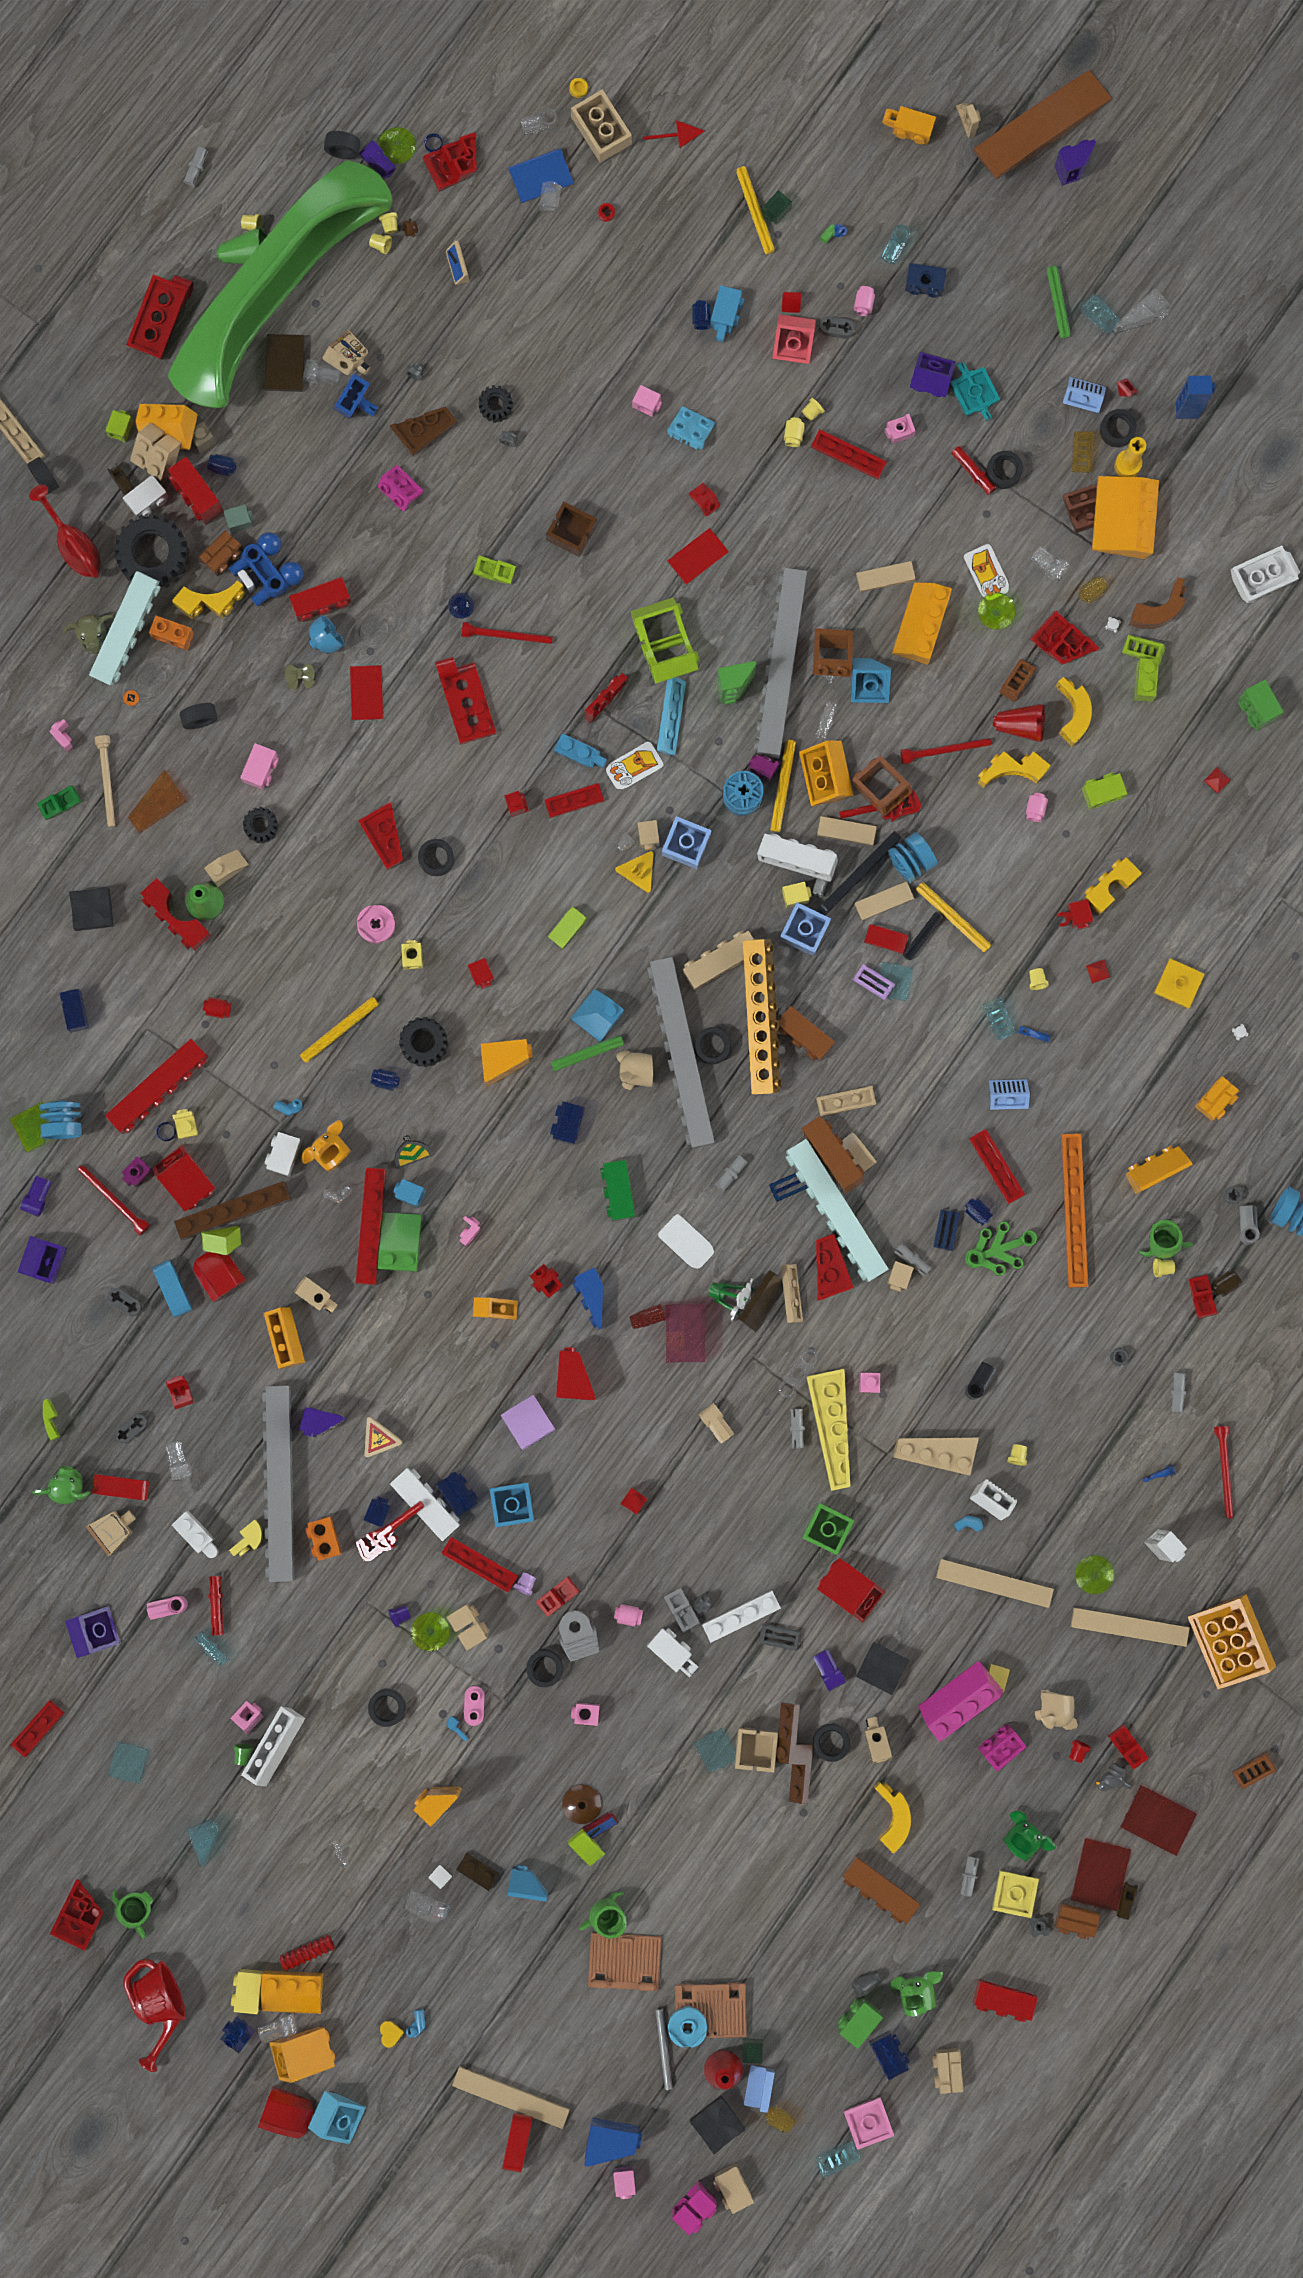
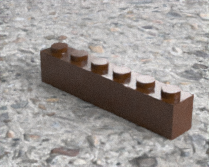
M281 1181L175 1220L174 1223L180 1239L184 1241L200 1235L203 1231L214 1230L292 1201L286 1183Z

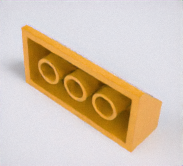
M914 582L892 654L928 665L952 588L936 583Z
M460 1786L431 1787L429 1791L425 1788L414 1802L416 1805L414 1811L431 1827L459 1797L462 1788Z

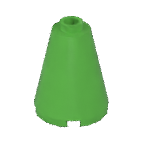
M257 227L219 244V248L216 250L218 259L223 263L244 264L264 241V238L267 237L265 230L262 227Z
M211 883L196 884L189 890L186 896V907L189 913L196 919L212 920L223 910V894L217 886Z

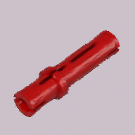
M960 445L951 452V455L957 459L974 479L973 482L978 484L987 495L993 493L997 487L986 476L987 473L976 465Z
M209 1576L210 1594H208V1598H210L211 1635H224L222 1608L224 1593H222L221 1576Z

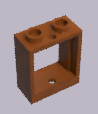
M815 628L813 675L851 677L853 631ZM819 647L847 649V660L819 658Z
M881 755L872 759L868 766L862 771H858L852 779L855 789L883 816H886L912 793L910 783ZM883 767L899 785L882 800H879L863 783Z

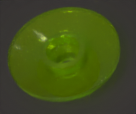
M394 127L382 134L379 140V147L392 163L401 164L412 158L416 150V142L414 136L407 129ZM394 141H400V144L395 145Z
M998 592L990 593L980 601L978 617L987 628L1001 630L1008 627L1014 620L1015 605L1007 595ZM997 610L999 615L994 616L992 611Z
M1091 1555L1083 1558L1078 1563L1075 1570V1579L1083 1591L1089 1594H1100L1108 1590L1112 1585L1114 1571L1108 1560L1101 1556ZM1095 1571L1099 1573L1097 1579L1092 1577V1573Z
M434 1612L421 1614L412 1624L411 1638L414 1644L421 1650L427 1652L437 1651L449 1639L450 1628L448 1622L440 1614ZM428 1628L434 1629L433 1635L427 1633Z

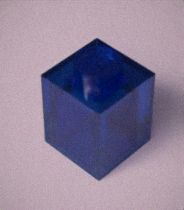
M379 1496L377 1499L372 1498L364 1521L383 1527L392 1506L388 1504L389 1500Z

